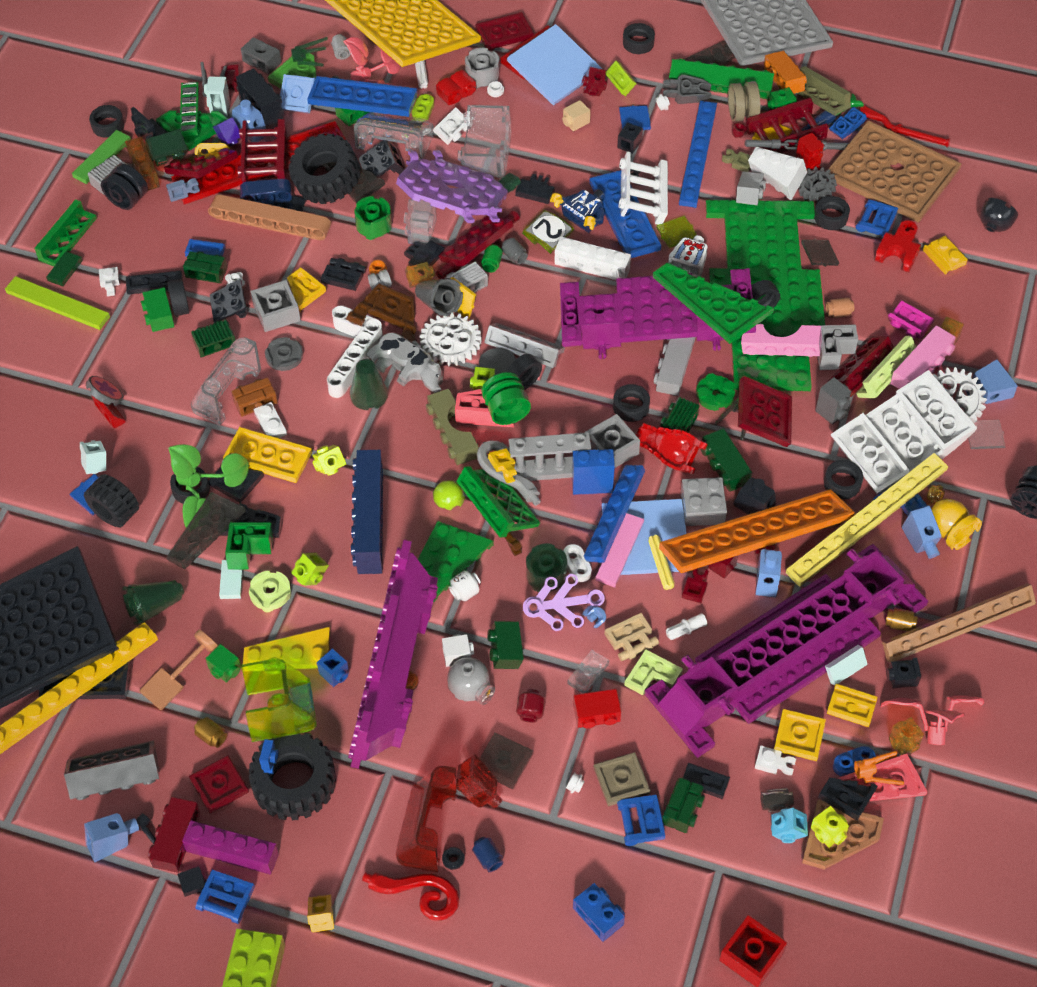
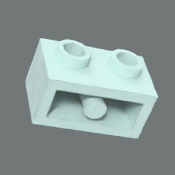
M208 77V82L204 85V93L207 95V107H209L210 113L211 111H219L225 117H228L231 102L226 77Z

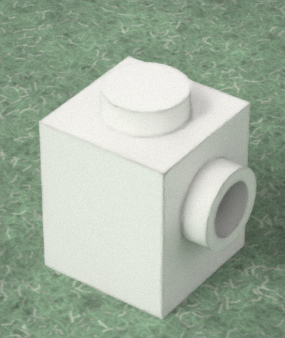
M456 634L448 638H442L446 667L452 666L459 659L471 657L474 654L473 642H468L467 634Z

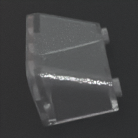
M468 105L467 112H464L463 121L467 123L465 145L461 147V150H458V161H461V165L497 178H506L511 142L510 106Z
M367 112L354 125L355 148L364 150L366 144L372 145L374 138L403 143L405 144V151H416L418 160L424 158L434 136V126L426 119Z
M239 338L233 342L191 400V409L194 414L219 425L223 423L226 417L225 413L221 411L223 408L222 403L218 402L220 396L235 377L244 380L248 374H253V376L257 377L261 372L255 341L248 338Z

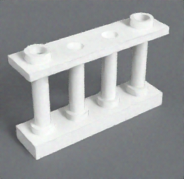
M627 151L625 157L621 158L619 168H621V198L618 207L621 208V216H625L628 208L653 214L655 216V224L662 225L668 214L667 161L660 160L658 166L655 167L630 162L631 152ZM630 169L653 174L655 180L630 175ZM630 182L653 187L655 193L630 188ZM630 195L652 200L655 206L630 201Z

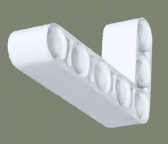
M337 306L332 310L333 324L335 329L355 338L327 377L328 392L330 396L335 398L342 397L369 360L367 356L368 351L371 347L378 344L383 336L382 324L378 319L366 315L362 327L346 320L348 314L353 309L345 306Z

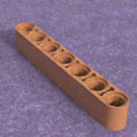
M216 195L208 209V213L216 219L315 240H324L331 226V221L324 216L224 195Z

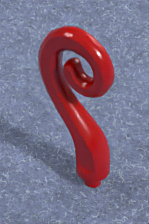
M365 872L362 877V881L369 883L368 889L381 894H396L422 886H431L441 890L447 896V904L443 909L434 910L429 906L430 901L440 900L441 894L438 891H426L420 898V910L425 917L431 920H446L459 907V896L456 888L447 879L438 875L417 874L402 878H390L378 872H375L373 875Z

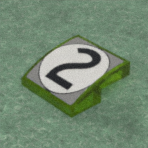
M544 210L523 230L522 234L534 245L539 243L551 254L556 249L560 237L567 238L574 228L560 217Z

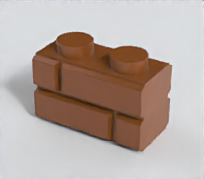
M268 377L256 379L251 384L238 386L235 390L231 391L234 404L241 417L253 413L255 408L270 402L273 405L277 404L276 393Z

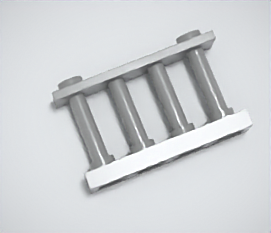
M589 432L509 439L510 457H516L514 468L517 475L529 481L572 478V457H563L564 453L591 450ZM556 454L555 458L544 459V455ZM524 456H536V460L524 461Z

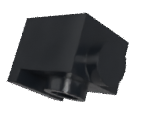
M917 658L905 661H892L889 668L886 669L887 680L891 681L892 689L918 687L921 672Z

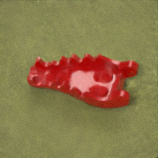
M645 423L638 428L636 433L640 440V447L647 449L666 466L689 474L695 473L696 469L691 465L699 448L705 450L708 445L685 431L661 427L655 428Z

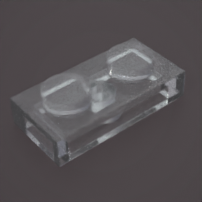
M591 650L570 676L567 684L582 694L587 693L609 665V660Z

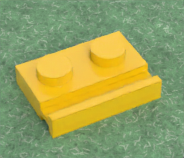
M946 236L931 242L930 245H924L923 251L944 274L966 265L968 260Z
M836 684L827 714L869 727L878 697Z

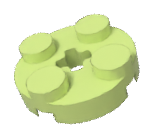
M263 571L257 574L250 582V599L256 607L264 612H271L282 607L291 598L289 580L281 572L270 573V571ZM266 588L275 589L272 593H266Z

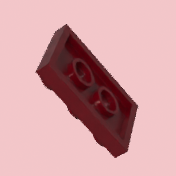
M522 12L475 24V29L481 36L483 45L488 50L526 41L534 35Z

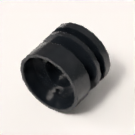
M1036 465L1024 469L1010 499L1016 511L1032 519H1037Z

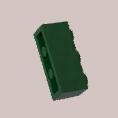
M724 428L703 436L702 442L708 445L705 450L701 449V452L709 459L712 470L717 472L719 478L722 477L723 486H726L729 492L743 487L752 477V471Z

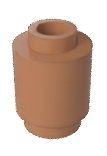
M849 297L831 299L826 302V314L828 317L832 316V318L851 316V313L854 312V302L850 301Z

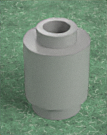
M341 34L335 35L332 38L331 45L335 57L343 60L348 58L351 53L343 42L347 38Z

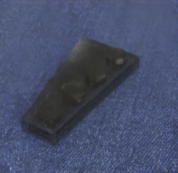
M211 492L166 559L186 569L229 528L230 522L234 523L246 510L244 507Z

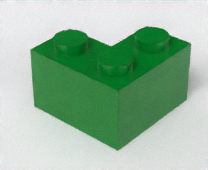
M230 522L225 551L228 570H249L251 554H271L273 545L271 523Z

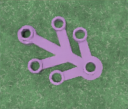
M568 574L565 577V583L553 599L544 601L550 590L555 589L558 584L554 577H547L544 581V586L537 596L529 597L524 601L523 611L532 618L539 616L550 624L554 631H560L563 628V621L559 618H553L545 611L546 609H555L571 621L572 626L580 628L584 624L583 617L575 615L566 606L589 603L597 607L603 604L605 597L600 590L593 589L588 595L564 598L572 586L578 583V577L575 574ZM570 576L575 577V582L573 584L568 583V578ZM549 579L554 580L555 584L553 587L547 585ZM593 594L599 596V599L595 602L591 599ZM531 603H536V610H530L529 606ZM575 618L581 619V623L579 625L574 624ZM555 621L560 622L559 628L553 627Z

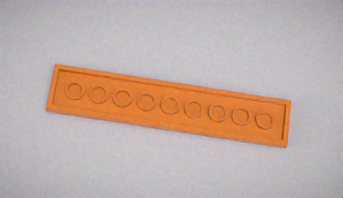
M830 489L662 541L659 544V549L680 573H684L850 520L855 512Z

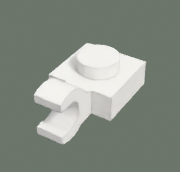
M118 267L99 269L101 288L105 287L107 296H114V286L120 285Z

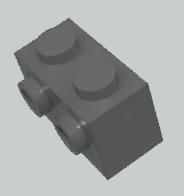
M833 377L820 388L815 411L832 425L838 420L842 421L847 415L851 390Z

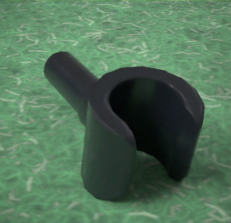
M142 813L136 819L139 831H143L154 844L156 838L147 827L151 821Z

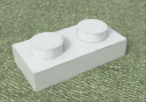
M272 402L254 409V414L265 435L275 438L287 435L286 429Z

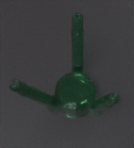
M328 37L291 48L293 62H297L298 65L323 67V63L303 61V59H306L307 53L326 50V47L307 50L304 48L326 41Z

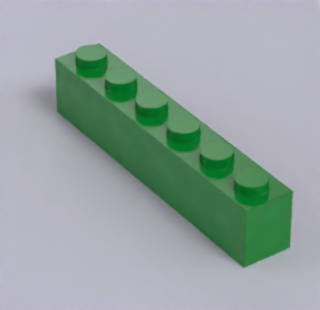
M672 59L669 80H677L681 75L703 79L711 84L709 91L728 94L730 84L740 83L744 86L745 82L756 81L761 99H770L774 73L766 70L755 71L751 68L726 67L715 63L705 64L700 61L690 62L684 59Z

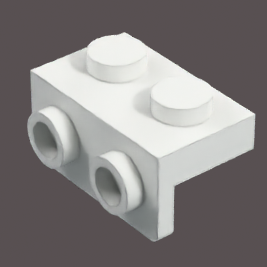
M455 107L433 129V132L448 145L452 141L456 142L462 136L461 132H466L472 126L470 122L474 117L471 115L467 119Z

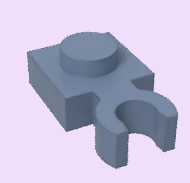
M192 178L184 183V180L166 184L171 202L188 197L187 193H197L200 191L196 178Z

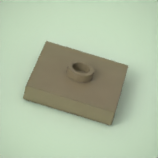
M635 752L593 765L608 806L615 805L623 799L650 794L648 783Z

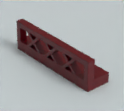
M889 336L871 337L828 381L833 377L851 390L850 397H852L863 386L862 382L894 349Z

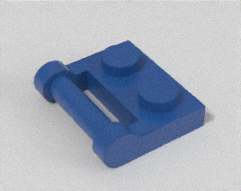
M868 200L863 216L856 225V230L859 232L867 231L884 237L885 233H889L898 208L874 200ZM876 210L877 213L873 222L868 223L872 211Z
M657 795L623 799L617 802L618 810L622 814L626 846L665 839ZM631 808H636L641 833L634 834L630 814Z
M212 870L195 908L202 912L206 910L231 919V922L239 924L255 886L253 883ZM210 896L237 906L235 910L209 902L208 899Z

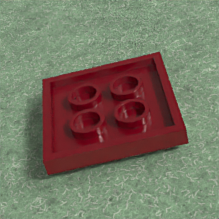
M743 376L739 383L738 427L788 447L791 445L792 396Z

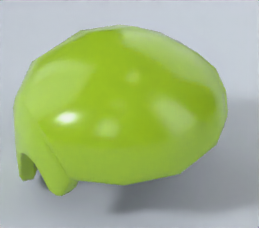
M446 480L436 486L433 491V499L438 507L452 510L455 506L463 505L465 494L458 483Z

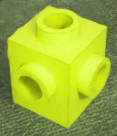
M328 445L318 448L317 453L313 454L314 461L312 462L317 472L320 471V473L332 475L339 471L338 468L346 465L339 446L331 445L328 447Z
M831 806L813 819L811 829L815 832L816 838L821 843H825L829 848L835 843L837 845L841 844L847 838L848 822L843 815L838 814Z

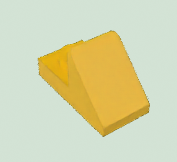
M331 894L308 897L307 917L312 932L334 929Z

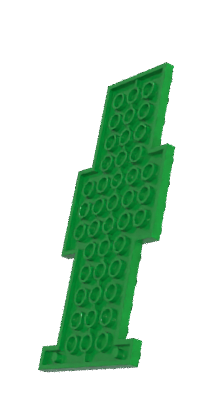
M706 200V218H724L727 268H709V283L731 285L730 270L750 269L751 285L761 280L773 282L780 293V300L774 307V313L758 324H763L765 330L775 337L790 336L796 333L802 325L825 326L820 269H801L797 219H814V201H759L758 205L736 203V200ZM742 336L731 343L735 390H739L740 379L746 376L778 391H811V372L808 356L743 354Z

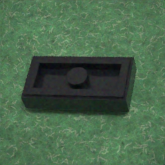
M691 763L687 764L683 779L703 786V793L720 799L724 798L730 781L728 776Z

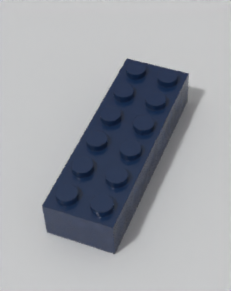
M357 450L356 458H353L354 475H352L354 487L352 504H354V509H352L353 526H351V537L353 538V543H351V556L353 567L357 566L358 574H382L383 465L381 450Z

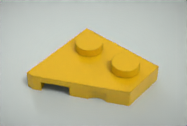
M301 267L287 277L299 311L326 292V287Z

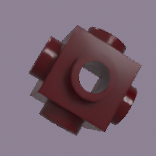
M589 67L582 78L583 93L590 96H600L607 87V80H605L606 70Z

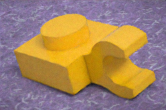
M507 448L490 452L488 460L496 472H503L506 483L515 482L513 475H517L514 468L516 462L513 457H510Z

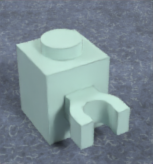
M91 440L88 443L80 442L81 464L86 474L106 471V450L102 442Z

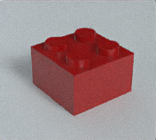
M748 915L721 951L719 961L755 987H760L785 952L787 942Z

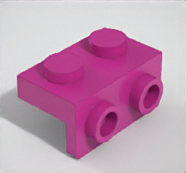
M902 300L894 312L888 315L890 324L897 329L901 327L912 338L918 337L922 339L934 322L932 317Z

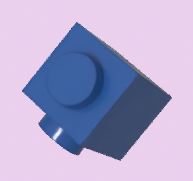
M333 648L317 661L319 675L331 686L335 687L338 683H342L347 679L349 674L348 663Z

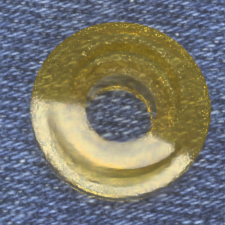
M938 484L937 486L932 485L930 487L927 499L931 503L935 504L943 500L945 495L943 486Z

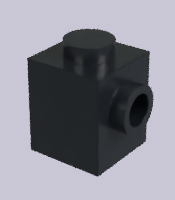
M627 122L618 135L617 148L633 154L642 142L643 128Z

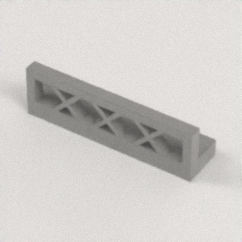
M499 323L489 325L484 342L497 348L506 349L519 356L531 354L541 364L552 368L556 367L559 354L564 353L565 350L563 346Z

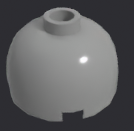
M471 657L455 661L447 675L448 689L457 699L463 701L479 699V696L488 691L490 685L489 672L485 664Z

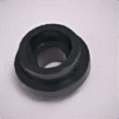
M450 847L444 851L442 862L446 868L456 870L464 864L465 856L461 849ZM456 857L457 861L451 862L449 859Z

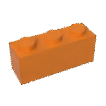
M784 50L765 55L764 70L774 73L773 81L780 90L790 88L793 94L805 91V84L807 82L805 74L800 71Z

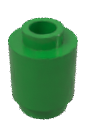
M490 245L485 249L481 261L484 271L493 273L499 268L503 255L501 248L496 245Z

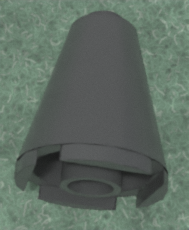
M453 279L421 281L415 288L417 298L441 316H450L449 314L458 311L463 300V293L460 290L461 286Z

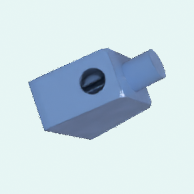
M242 100L240 105L232 110V117L238 128H242L243 121H246L248 130L266 129L262 113L253 107L249 100ZM266 136L248 137L251 142H258Z
M998 360L978 370L972 377V379L978 377L976 384H983L980 391H986L985 395L982 396L987 399L985 404L1013 398L1018 387Z
M930 506L911 511L902 525L906 537L916 553L925 551L929 559L937 557L940 552L936 545L941 539V533Z
M761 550L758 560L755 595L776 598L781 573V551ZM771 578V583L765 582L764 579Z
M118 813L84 823L86 846L94 862L127 847L128 835L139 831L135 818L123 822Z

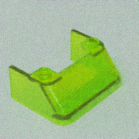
M277 657L241 665L247 695L284 689V694L277 693L268 699V707L245 711L252 742L309 732L316 728L317 720L309 677Z

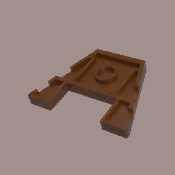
M378 284L346 318V320L362 327L367 313L371 314L376 318L402 328L401 336L411 342H417V339H415L416 326H414L413 298L382 284Z

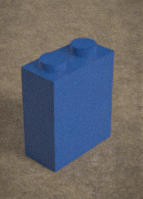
M613 449L573 451V495L613 493L615 468Z

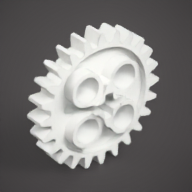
M451 313L450 317L443 316V318L436 315V321L430 319V324L425 323V329H421V348L433 357L435 362L440 360V365L447 362V365L450 366L451 362H454L458 366V361L464 364L465 358L472 360V355H477V350H480L481 331L478 330V325H474V320L468 322V316L462 319L461 314L454 317V314Z
M957 367L952 372L949 368H946L945 373L939 370L937 375L933 374L942 386L943 384L951 386V390L945 389L951 397L956 391L957 383L960 384L955 401L965 411L969 419L975 423L978 420L977 417L980 418L983 414L981 411L986 408L983 404L987 401L986 398L982 397L986 391H980L983 384H976L978 377L971 379L972 373L970 372L968 375H965V369L958 373ZM962 390L968 391L970 396L964 395Z

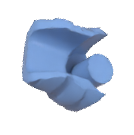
M589 605L582 613V615L587 616L590 622H594L598 617L594 628L601 626L606 620L605 611L598 606Z

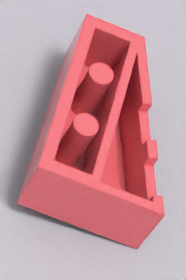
M481 389L457 394L455 406L456 423L514 427V423L499 425L492 420L488 406L482 397Z

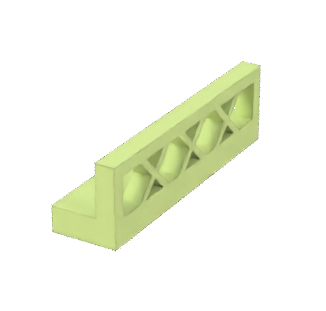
M905 336L862 382L863 386L856 393L858 398H876L892 380L894 371L916 348L911 336Z

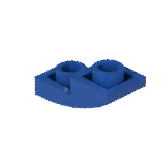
M853 107L844 117L840 116L829 130L841 139H844L859 128L867 120V116Z

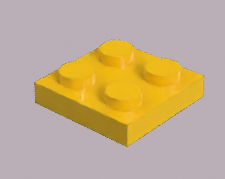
M783 709L774 749L785 754L817 761L826 719Z

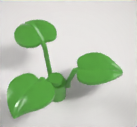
M185 444L168 447L172 470L176 475L177 482L185 485L186 490L191 491L195 495V497H187L183 504V520L187 531L192 532L203 525L210 515L208 500L200 498V495L192 487L199 484L200 477H224L226 486L236 487L245 480L249 468L247 459L237 453L227 455L221 464L222 474H200L196 472L195 468L200 464L201 456L195 447Z

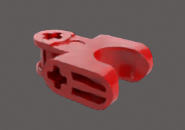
M906 220L901 222L895 235L886 232L876 251L874 261L883 263L887 257L897 256L903 261L901 270L909 273L921 248V244L914 242L918 229L917 224Z

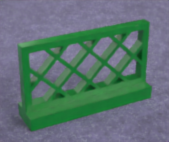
M471 466L464 467L456 482L500 538L506 537L512 531L536 528L540 525L539 520L512 486L490 477L483 469L473 470ZM487 482L496 486V488L488 485ZM498 496L501 497V498H503V499H506L507 502H506V501H503V500H501V499H499ZM509 510L512 511V512H514V513H517V514H519V515L516 516V515L510 513Z

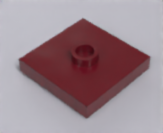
M229 755L189 776L209 814L249 793L248 787Z

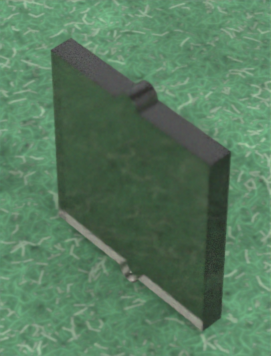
M814 239L801 241L811 265H823L824 267L839 265L829 240Z

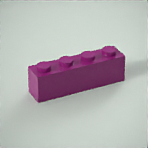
M190 821L182 840L186 852L270 875L279 856L276 843Z

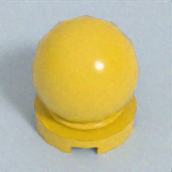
M943 499L936 502L931 508L941 537L947 538L946 545L952 550L953 548L959 550L971 541L969 536L974 530L978 532L982 526V521L975 515H969L964 504L957 500Z

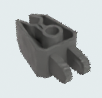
M681 75L677 80L667 79L663 81V86L675 88V90H664L663 96L675 98L678 104L700 103V101L708 100L711 96V92H707L710 90L711 84L703 79Z

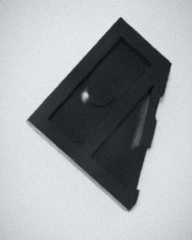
M829 777L818 798L858 821L878 785L864 786L858 785V781H842L841 779Z

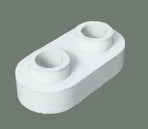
M571 544L563 550V561L569 573L575 574L578 577V582H586L591 577L592 568L584 558L585 553L583 549L578 545Z

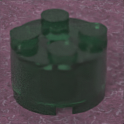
M548 543L539 544L532 548V551L526 557V579L533 590L540 592L547 577H554L558 583L557 587L550 591L562 587L567 576V556L562 549L556 548L555 545ZM549 579L547 582L549 587H553L555 584L553 579Z

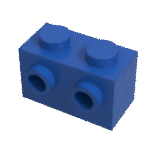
M593 883L573 899V909L600 940L604 942L624 925L625 913L618 904L614 905L609 900L610 897L604 888H599Z

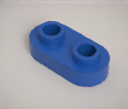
M861 746L839 754L834 760L833 770L841 777L855 772V761L868 759L863 758L862 754L867 755L868 758L876 757L875 752L869 747ZM845 761L849 765H843L842 762Z

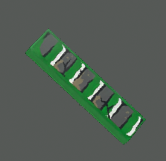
M181 83L180 137L198 136L199 83Z

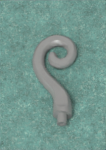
M494 440L483 442L477 450V460L481 468L493 478L517 489L527 502H532L534 506L540 504L541 500L538 498L540 492L532 482L524 477L513 475L515 482L506 483L503 472H496L488 460L487 453L489 451L507 448L510 453L509 447L502 442Z

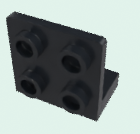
M135 107L131 108V119L135 125L134 132L139 138L144 139L149 147L159 151L174 142L173 136L153 118L148 120Z
M386 138L359 157L361 167L369 184L390 169L399 175L405 170L398 148Z

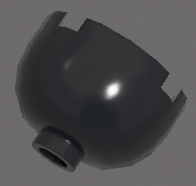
M988 198L980 210V219L986 230L1002 232L1011 228L1018 217V212L1013 206L1010 208L1005 206L1006 202L1003 200Z

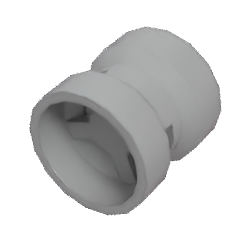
M386 269L381 270L378 274L372 273L368 275V281L372 290L378 284L388 288L392 286Z

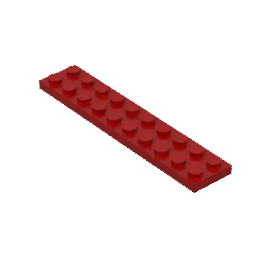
M336 121L287 137L286 170L289 169L290 159L295 154V149L299 148L303 141L310 140V137H318V134H324L325 136L327 134H334L335 137L338 135L346 140ZM275 148L250 149L247 155L274 154L277 150ZM238 153V158L199 179L196 178L200 191L197 193H187L188 197L181 199L183 204L185 205L240 186L242 178L238 177V167L241 166V153ZM274 161L247 162V168L273 167L277 165ZM273 174L247 175L246 182L255 181ZM178 175L171 176L172 182L184 180V183L192 179L191 177Z

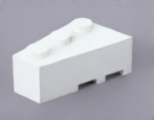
M759 147L755 148L748 160L752 173L764 174L763 180L775 187V190L784 193L790 200H792L807 174L803 159Z

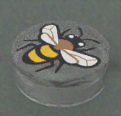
M484 683L478 689L475 700L482 705L487 704L495 693V687L489 683Z

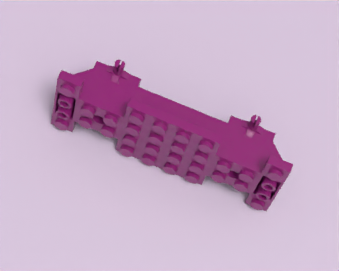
M750 269L730 270L731 285L721 286L740 293L741 297L748 300L753 299ZM653 276L616 279L617 293L580 296L579 282L560 283L563 347L583 345V349L598 350L599 359H602L603 353V359L607 357L606 349L621 347L623 342L697 337V341H712L714 351H716V345L718 351L721 349L720 341L724 339L656 281ZM756 326L746 333H756Z
M403 540L402 548L397 547L348 755V758L352 759L350 767L359 769L361 760L366 761L391 746L400 748L406 731L408 715L412 711L414 690L405 687L417 633L425 634L431 617L433 600L437 596L438 578L430 576L416 556L409 552L412 542Z

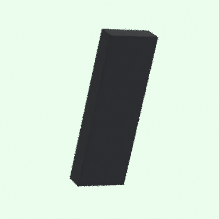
M182 271L126 276L127 295L139 294L164 287L165 291L169 290L168 281L183 280Z

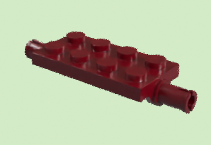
M511 211L506 217L500 218L499 222H492L489 216H486L478 225L471 227L469 232L459 237L454 244L446 247L438 255L441 262L446 264L436 271L437 277L444 279L449 273H455L461 269V266L464 267L510 230L514 223L520 220L518 213Z

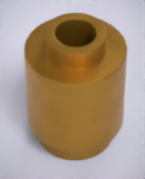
M894 607V609H888L885 625L908 632L911 628H916L918 617L914 616L913 611Z
M209 717L199 719L194 726V734L211 747L219 748L227 739L225 729Z

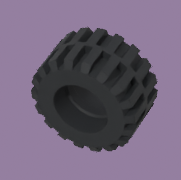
M106 474L100 475L84 492L85 501L90 509L100 519L114 527H123L139 510V503L133 493L122 482Z

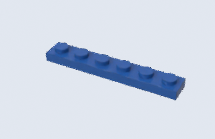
M643 465L624 466L584 554L586 562H605L645 473Z

